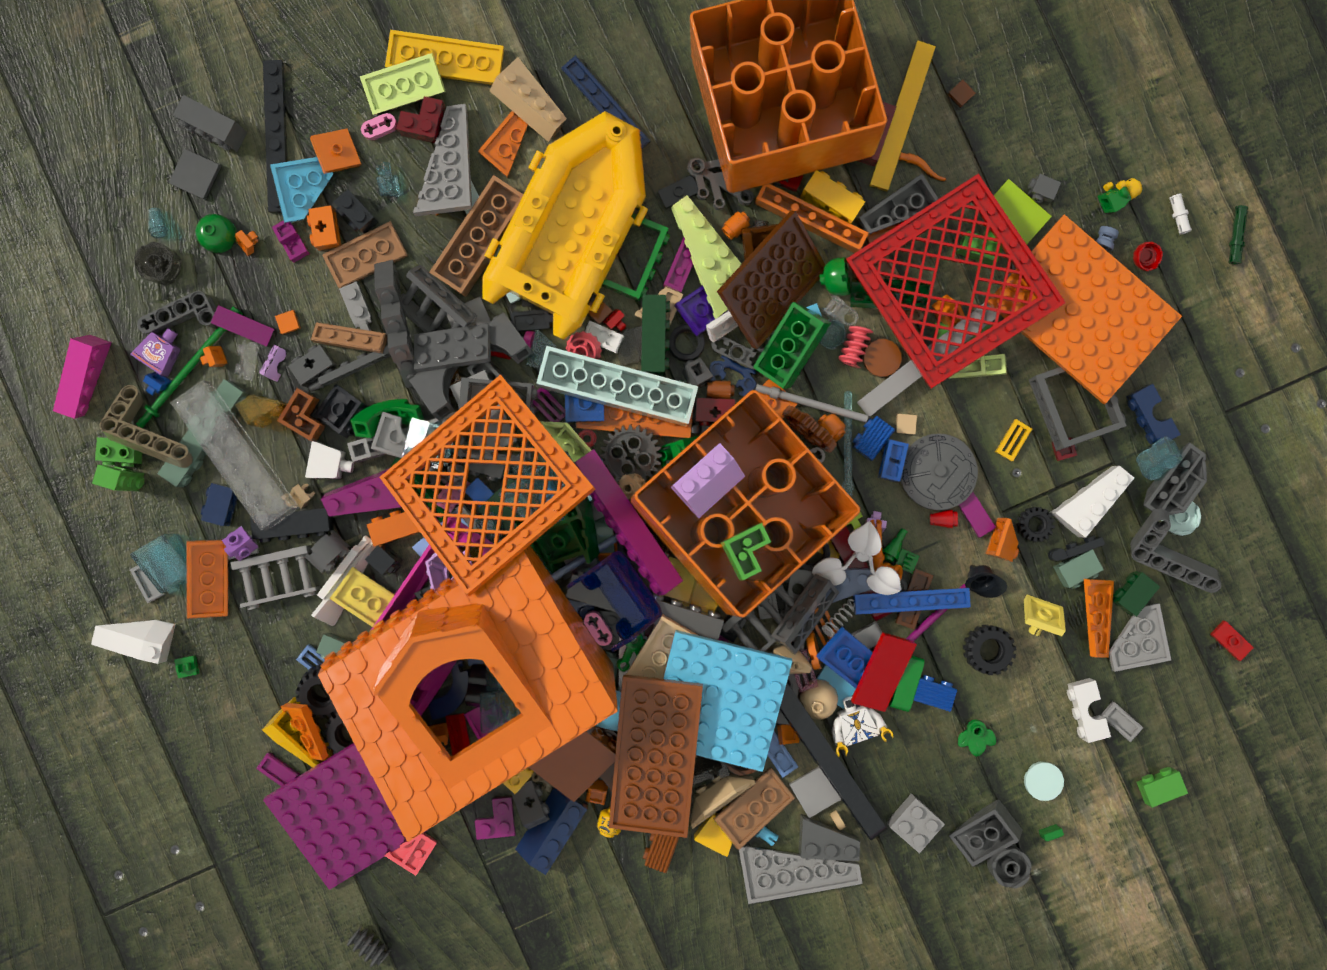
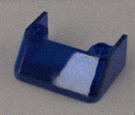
M620 551L613 552L567 585L569 589L581 581L588 590H595L599 587L621 620L616 624V632L621 641L611 648L612 652L633 641L662 615L660 605L628 559Z

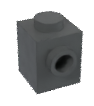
M1039 174L1030 180L1027 189H1030L1028 196L1037 203L1049 204L1054 200L1061 182Z

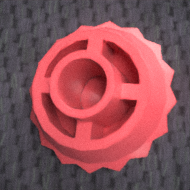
M584 331L576 332L567 341L566 350L568 352L594 359H599L602 352L600 348L601 343L591 333Z

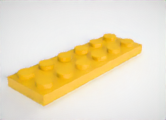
M390 30L385 68L433 53L441 78L492 85L496 77L501 73L504 46Z

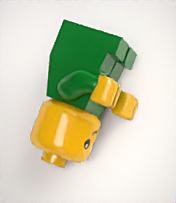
M1130 178L1127 181L1118 182L1116 184L1117 188L1112 190L1114 185L1112 182H1108L1103 186L1107 193H1101L1097 197L1104 213L1116 212L1125 207L1130 200L1141 194L1142 184L1137 179Z

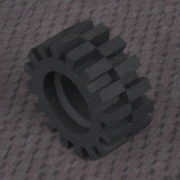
M1041 507L1027 508L1017 518L1019 520V523H1016V527H1019L1018 532L1028 541H1044V539L1049 538V535L1053 534L1052 529H1055V525H1053L1055 520L1051 518L1053 515ZM1033 517H1038L1042 521V528L1037 532L1029 528V521Z

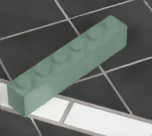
M224 379L179 442L184 444L193 456L192 464L186 468H180L165 462L157 474L175 487L187 486L192 480L191 476L194 471L202 466V460L206 454H210L214 449L213 444L224 435L225 427L236 418L235 413L246 404L249 394L233 382Z

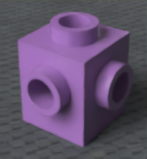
M242 526L222 540L226 546L224 551L230 558L234 556L238 561L246 558L258 548L255 541Z

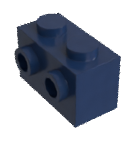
M211 483L206 491V504L201 509V521L220 526H230L240 489Z

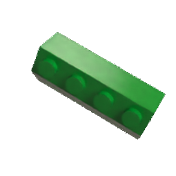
M792 302L753 368L781 388H791L828 330L831 322L816 312L796 302Z

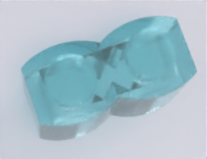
M1166 436L1155 442L1151 448L1140 453L1136 461L1142 475L1153 481L1160 478L1166 470L1174 468L1183 458L1176 442Z

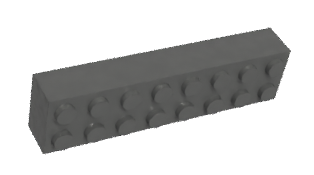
M583 570L572 574L566 594L567 598L655 625L662 614L699 636L715 640L719 639L724 622L719 612L708 610L707 613L702 611L700 606L690 604L688 607L683 605V601L674 598L668 601L664 599L663 595L658 596L654 592L653 595L645 593L646 590L634 587V590L626 588L627 584L618 581L615 584L608 583V578L597 576L595 579L589 577L590 573Z

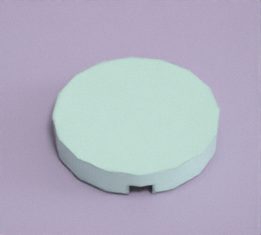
M1192 502L1184 513L1169 515L1171 523L1169 532L1181 536L1194 532L1201 521L1200 508Z
M1040 761L1029 767L1024 775V785L1029 794L1040 801H1049L1061 793L1064 787V778L1062 772L1055 765Z

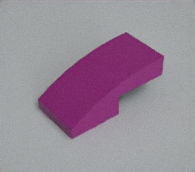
M283 220L272 227L279 242L283 245L293 263L310 254L292 222L284 223Z

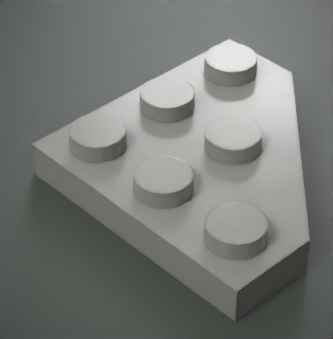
M1159 603L1146 605L1137 617L1132 616L1109 650L1112 671L1171 661Z

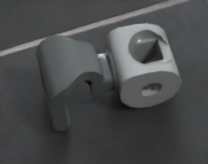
M456 465L455 472L464 473L465 468L461 465ZM452 466L447 467V472H451ZM431 467L429 471L438 472V469ZM429 475L430 485L436 484L437 475ZM441 476L442 483L449 482L450 476ZM454 476L453 486H462L463 477Z

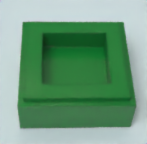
M1057 824L1038 830L1040 837L1047 842L1064 835L1062 828Z

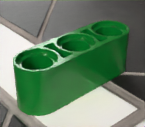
M911 656L891 698L889 707L905 712L910 711L924 667L923 658Z

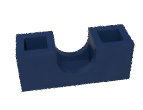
M1154 384L1146 385L1126 396L1129 408L1135 412L1137 423L1145 430V437L1153 447L1161 446L1181 435L1172 418L1158 421L1153 417V407L1162 401Z

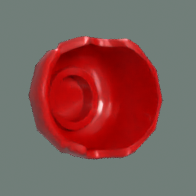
M1144 242L1133 253L1134 264L1139 269L1148 272L1157 269L1163 257L1161 247L1155 242Z

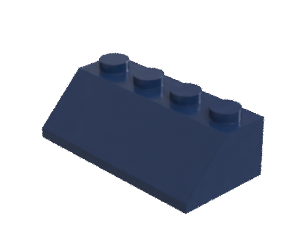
M555 787L545 801L550 810V813H548L550 820L527 829L515 848L530 866L544 875L548 873L589 805L580 798L573 802Z

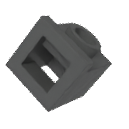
M701 358L686 362L681 372L688 383L698 386V389L707 385V382H710L713 377Z

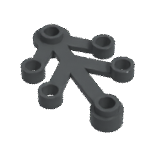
M700 158L690 160L687 170L696 179L698 199L706 200L709 195V190L705 188L703 178L705 177L711 184L714 196V209L722 210L725 206V200L722 198L720 187L728 192L723 173H712L709 171V169L713 168L722 170L719 159L707 162ZM698 166L700 170L696 171L693 167ZM750 189L730 193L737 197L738 202L743 206L750 205L754 198V194ZM704 191L706 196H701L700 192ZM742 197H747L748 201L742 200ZM716 202H721L722 206H717Z

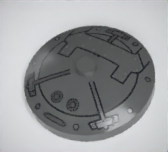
M930 434L916 440L908 448L900 481L908 497L919 506L930 510H947L964 502L973 492L978 478L977 462L970 448L958 438L947 434Z

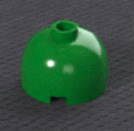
M206 215L196 225V239L209 252L224 253L231 249L236 241V228L234 224L222 215Z
M846 257L830 260L824 266L823 274H820L821 286L825 285L826 290L835 296H846L851 293Z

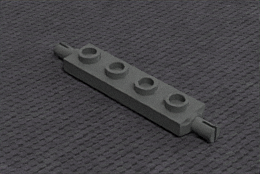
M388 345L385 346L383 354L376 352L370 354L363 353L357 356V360L353 362L346 361L339 365L340 368L336 370L329 369L322 373L323 376L318 377L317 382L308 385L309 390L313 392L391 357Z

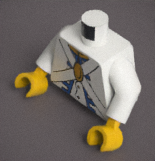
M852 697L842 700L845 709L837 712L838 717L835 718L832 728L834 743L837 746L836 755L840 757L838 750L843 749L847 756V746L878 736L880 732H882L881 736L885 742H887L884 738L886 733L891 734L892 738L894 737L892 731L886 729L887 725L878 712L872 708L853 704L851 702Z

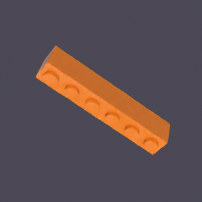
M771 184L762 186L755 201L756 205L782 218L789 211H796L806 230L853 253L862 248L869 234Z

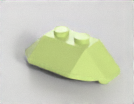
M541 421L542 425L573 462L591 451L568 423Z

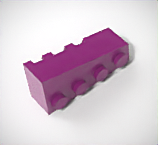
M388 469L325 493L321 501L328 516L401 507L379 478Z

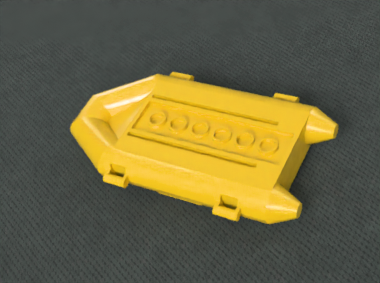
M606 111L549 144L544 154L538 150L536 151L528 167L534 174L501 240L498 241L493 238L484 255L491 260L482 276V299L494 304L510 292L553 314V335L562 340L582 326L589 310L597 313L605 297L599 293V290L632 224L640 227L648 211V208L642 206L646 198L640 130ZM544 158L545 161L541 169L537 168L541 159ZM635 208H639L640 210L634 220L631 216ZM498 245H500L501 249L497 257H494L493 255ZM592 294L597 295L592 306L590 307L588 305V302Z

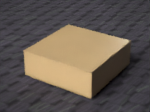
M897 414L895 433L915 435L917 415Z

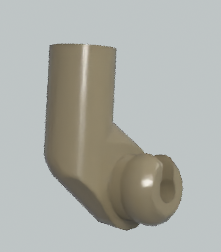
M534 772L531 776L534 782H542V790L550 792L553 786Z

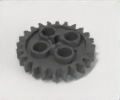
M632 424L629 425L628 429L622 425L621 431L618 428L614 429L615 435L611 432L608 433L610 440L606 438L603 440L607 446H601L600 449L605 452L601 453L600 457L605 458L602 462L604 465H607L606 468L608 471L610 470L611 475L616 476V482L625 474L634 473L639 474L644 478V482H647V475L652 478L654 476L652 471L658 472L655 464H661V461L657 459L662 457V453L657 452L661 449V446H655L658 438L652 440L653 432L647 435V428L640 431V425H637L636 429H633ZM637 438L640 443L636 447L632 446L629 443V439ZM622 440L625 441L630 453H635L634 460L640 466V470L636 468V465L632 457H627L628 450L622 444ZM615 447L622 449L623 454L621 456H616L613 453ZM646 454L649 457V461L643 463L639 460V456ZM630 464L633 470L626 472L623 470V465Z

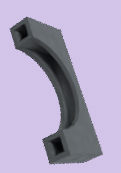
M504 312L495 316L488 323L491 327V352L506 354L517 364L533 353ZM459 366L418 372L409 380L431 414L438 421L455 410L450 400L449 391L451 380Z

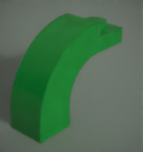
M393 399L373 404L357 413L350 420L355 436L372 438L376 434L382 412L401 417V424L421 426L424 423L420 405L409 404L408 399Z

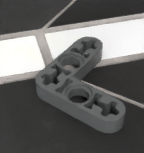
M723 336L717 341L723 339V343L729 346V342L733 343L729 349V354H726L725 351L727 349L721 347L718 350L715 342H712V348L717 353L754 369L749 360L750 357L754 358L757 353L753 352L754 348L751 347L749 349ZM733 348H742L743 355L740 358H735L732 355ZM758 348L757 350L762 352L764 349Z

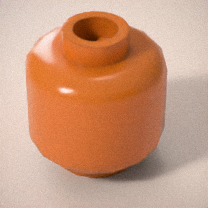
M824 414L818 420L819 425L825 428L836 442L845 435L846 425L837 415L830 414L827 416Z

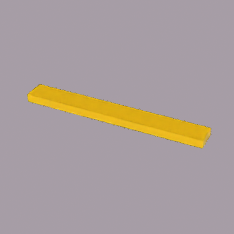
M917 41L896 103L897 107L869 185L871 187L886 192L889 190L936 46Z

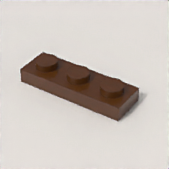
M914 569L907 591L929 590L934 575ZM921 610L898 612L895 623L915 629Z

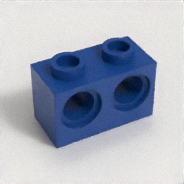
M887 440L877 478L900 482L909 444Z

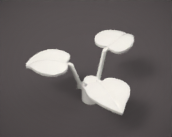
M870 521L855 529L849 535L848 544L855 552L844 566H842L839 559L830 557L819 561L812 570L813 575L817 574L829 579L834 586L839 585L846 579L844 570L857 558L861 562L869 561L872 575L868 576L867 584L874 592L891 595L902 590L900 577L895 570L890 567H879L876 571L874 570L872 556L880 552L882 543L878 531Z

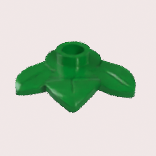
M971 720L967 725V730L960 733L958 737V746H968L970 752L976 757L985 751L986 745L994 746L996 744L994 732L986 728L985 724L980 720Z

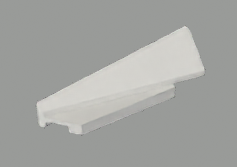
M367 535L363 537L358 545H355L317 594L323 601L312 613L314 618L331 626L336 625L344 608L332 601L330 597L352 567L361 573L367 567L368 562L365 559L377 547L373 546L372 540Z

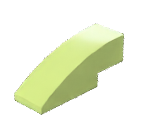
M1006 355L982 356L948 379L1007 374Z

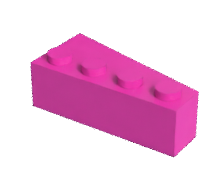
M93 335L70 338L53 408L54 412L74 419L85 416L112 342Z

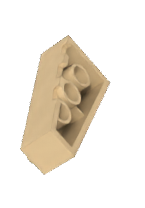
M519 57L496 77L489 90L548 142L560 131L567 119Z

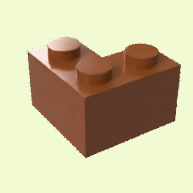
M299 388L295 390L277 420L306 439L317 442L326 425L310 416L320 399Z

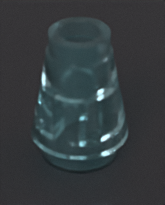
M149 209L148 232L153 238L165 237L168 227L160 209Z

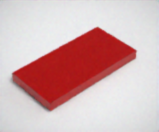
M882 632L851 698V702L885 712L917 644L914 641Z

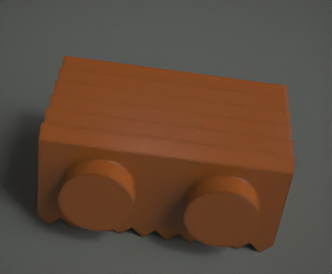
M651 833L649 840L652 843L650 848L646 847L642 857L645 859V866L667 873L679 837Z

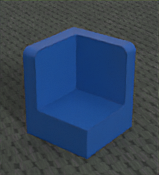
M476 478L465 491L473 501L486 502L495 494L479 478Z

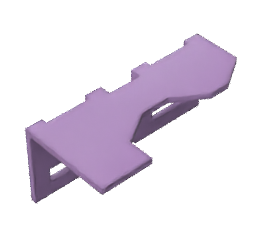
M274 344L267 361L264 362L259 373L278 382L281 374L277 373V366L279 362L285 359L286 350Z

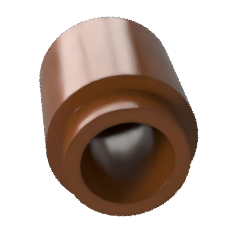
M712 380V382H707V398L730 399V396H734V385H731V381Z

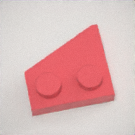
M422 833L409 842L405 841L400 844V847L393 852H387L385 857L416 876L438 841L426 833Z

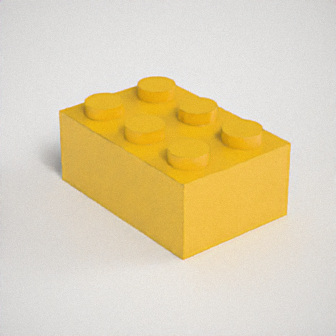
M817 170L805 186L800 197L801 200L850 224L865 203L861 195L856 192L851 193L843 183L834 182L827 173Z

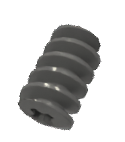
M360 927L349 939L347 946L349 947L354 944L353 952L360 949L359 957L366 954L364 961L367 962L371 959L370 967L376 964L379 966L391 950L383 951L385 944L378 946L380 940L377 938L372 941L374 934L371 933L366 936L368 929L365 928L360 931Z

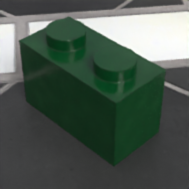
M1132 572L1126 578L1125 585L1114 593L1113 602L1127 614L1137 617L1160 586L1143 572Z

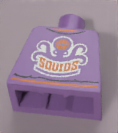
M167 328L162 336L151 332L130 355L158 374L168 377L180 352V348L172 343L178 334L170 328Z

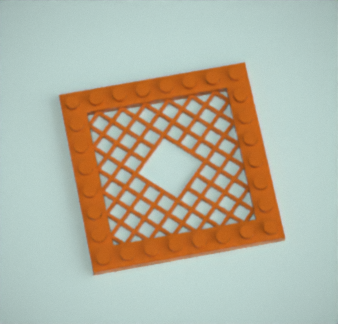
M501 374L379 477L468 596H471L596 490ZM491 410H500L499 420L490 419ZM504 411L512 420H503ZM476 423H485L484 433L475 432ZM489 423L498 424L497 433H488ZM502 424H512L510 434L501 433ZM516 425L523 434H514ZM461 436H470L468 446L460 445ZM474 436L483 437L482 446H473ZM487 437H496L495 447L486 446ZM500 437H510L508 447H499ZM514 438H523L522 448L512 447ZM527 439L535 448H526ZM446 449H454L453 459L444 458ZM459 449H467L466 459H457ZM472 450H481L479 460L471 459ZM485 450L494 451L493 460H484ZM498 451H507L506 461L497 460ZM512 451L521 452L520 461H510ZM525 452H534L533 462H524ZM538 454H540L546 462H537ZM430 462H439L438 472L429 471ZM443 462H452L451 472H442ZM456 463H465L464 473L455 472ZM470 463L505 465L500 502L464 500ZM510 465H519L518 475H508ZM523 465L532 466L531 476L522 475ZM537 466H546L545 476H535ZM550 467L553 469V471L557 474L558 477L549 476ZM415 475H424L422 485L414 484ZM428 475H437L435 485H427ZM441 476H450L449 486H440ZM454 476L463 477L462 486H453ZM508 479H517L516 489H506ZM521 479L530 480L529 490L520 489ZM535 480H544L543 490H533ZM548 480L558 481L557 491L547 490ZM563 482L566 486L561 489ZM414 488H422L420 496ZM426 489H435L433 499H424ZM439 489L448 490L446 500L438 499ZM452 490H461L460 500H451ZM506 492L515 493L514 503L504 502ZM519 493H529L527 504L518 503ZM533 494H542L541 504H531ZM546 494L554 495L545 503ZM425 502L432 503L431 510L425 504ZM437 503H446L444 513H435ZM450 504H459L458 514H448ZM463 504L472 505L471 515L462 514ZM477 505H486L484 515H475ZM490 506H499L498 516H489ZM504 506L513 507L511 517L502 516ZM517 507H527L525 518L516 517ZM531 508H539L530 516ZM436 517H443L442 525ZM448 517L457 518L455 528H446ZM461 518L470 519L469 529L460 528ZM474 519H484L482 529H473ZM488 520H497L496 530H486ZM501 520L511 521L509 531H500ZM515 521H523L514 529ZM447 531L454 532V539L450 537ZM459 532H468L466 543L457 542ZM472 533H482L480 544L471 543ZM486 534H495L494 544H484ZM499 534L507 535L498 543ZM458 546L466 547L465 555L462 553ZM470 547H479L478 558L469 557ZM484 548H492L485 555H483Z

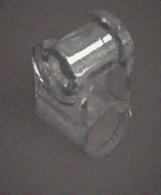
M832 295L827 306L821 309L824 315L845 329L855 326L858 321V313L835 295ZM851 315L854 318V322L847 323L844 320V316Z

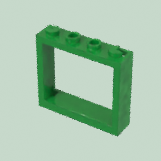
M632 214L631 217L635 220L637 215ZM646 218L643 219L641 225L660 232V235L637 290L634 291L607 279L602 284V287L640 302L641 297L643 298V295L647 294L649 289L646 287L648 280L652 281L656 272L653 269L655 263H660L663 255L661 249L663 244H668L670 238L668 234L669 228Z

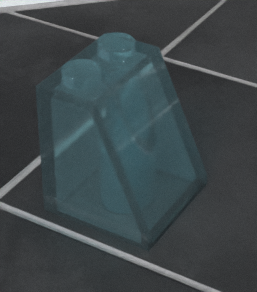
M163 534L130 554L131 558L160 594L167 592L172 594L180 589L179 586L185 583L187 585L186 546L179 534Z

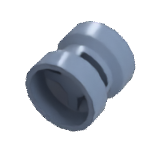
M1101 226L1098 232L1099 237L1095 241L1106 251H1113V242L1117 239L1119 231L1112 227Z

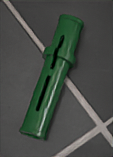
M1244 205L1235 207L1228 261L1232 265L1242 264V252L1246 245L1244 236L1249 207Z

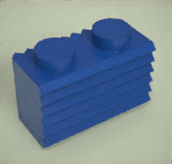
M875 416L873 419L870 417L863 426L866 429L862 434L858 433L852 441L854 443L852 448L869 461H873L895 431L893 427L878 416Z
M923 674V678L920 677L914 701L951 712L957 689L952 687L953 683L944 680L938 683L934 681V677Z

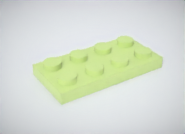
M433 53L360 76L373 115L422 100L424 96L432 97L446 92Z

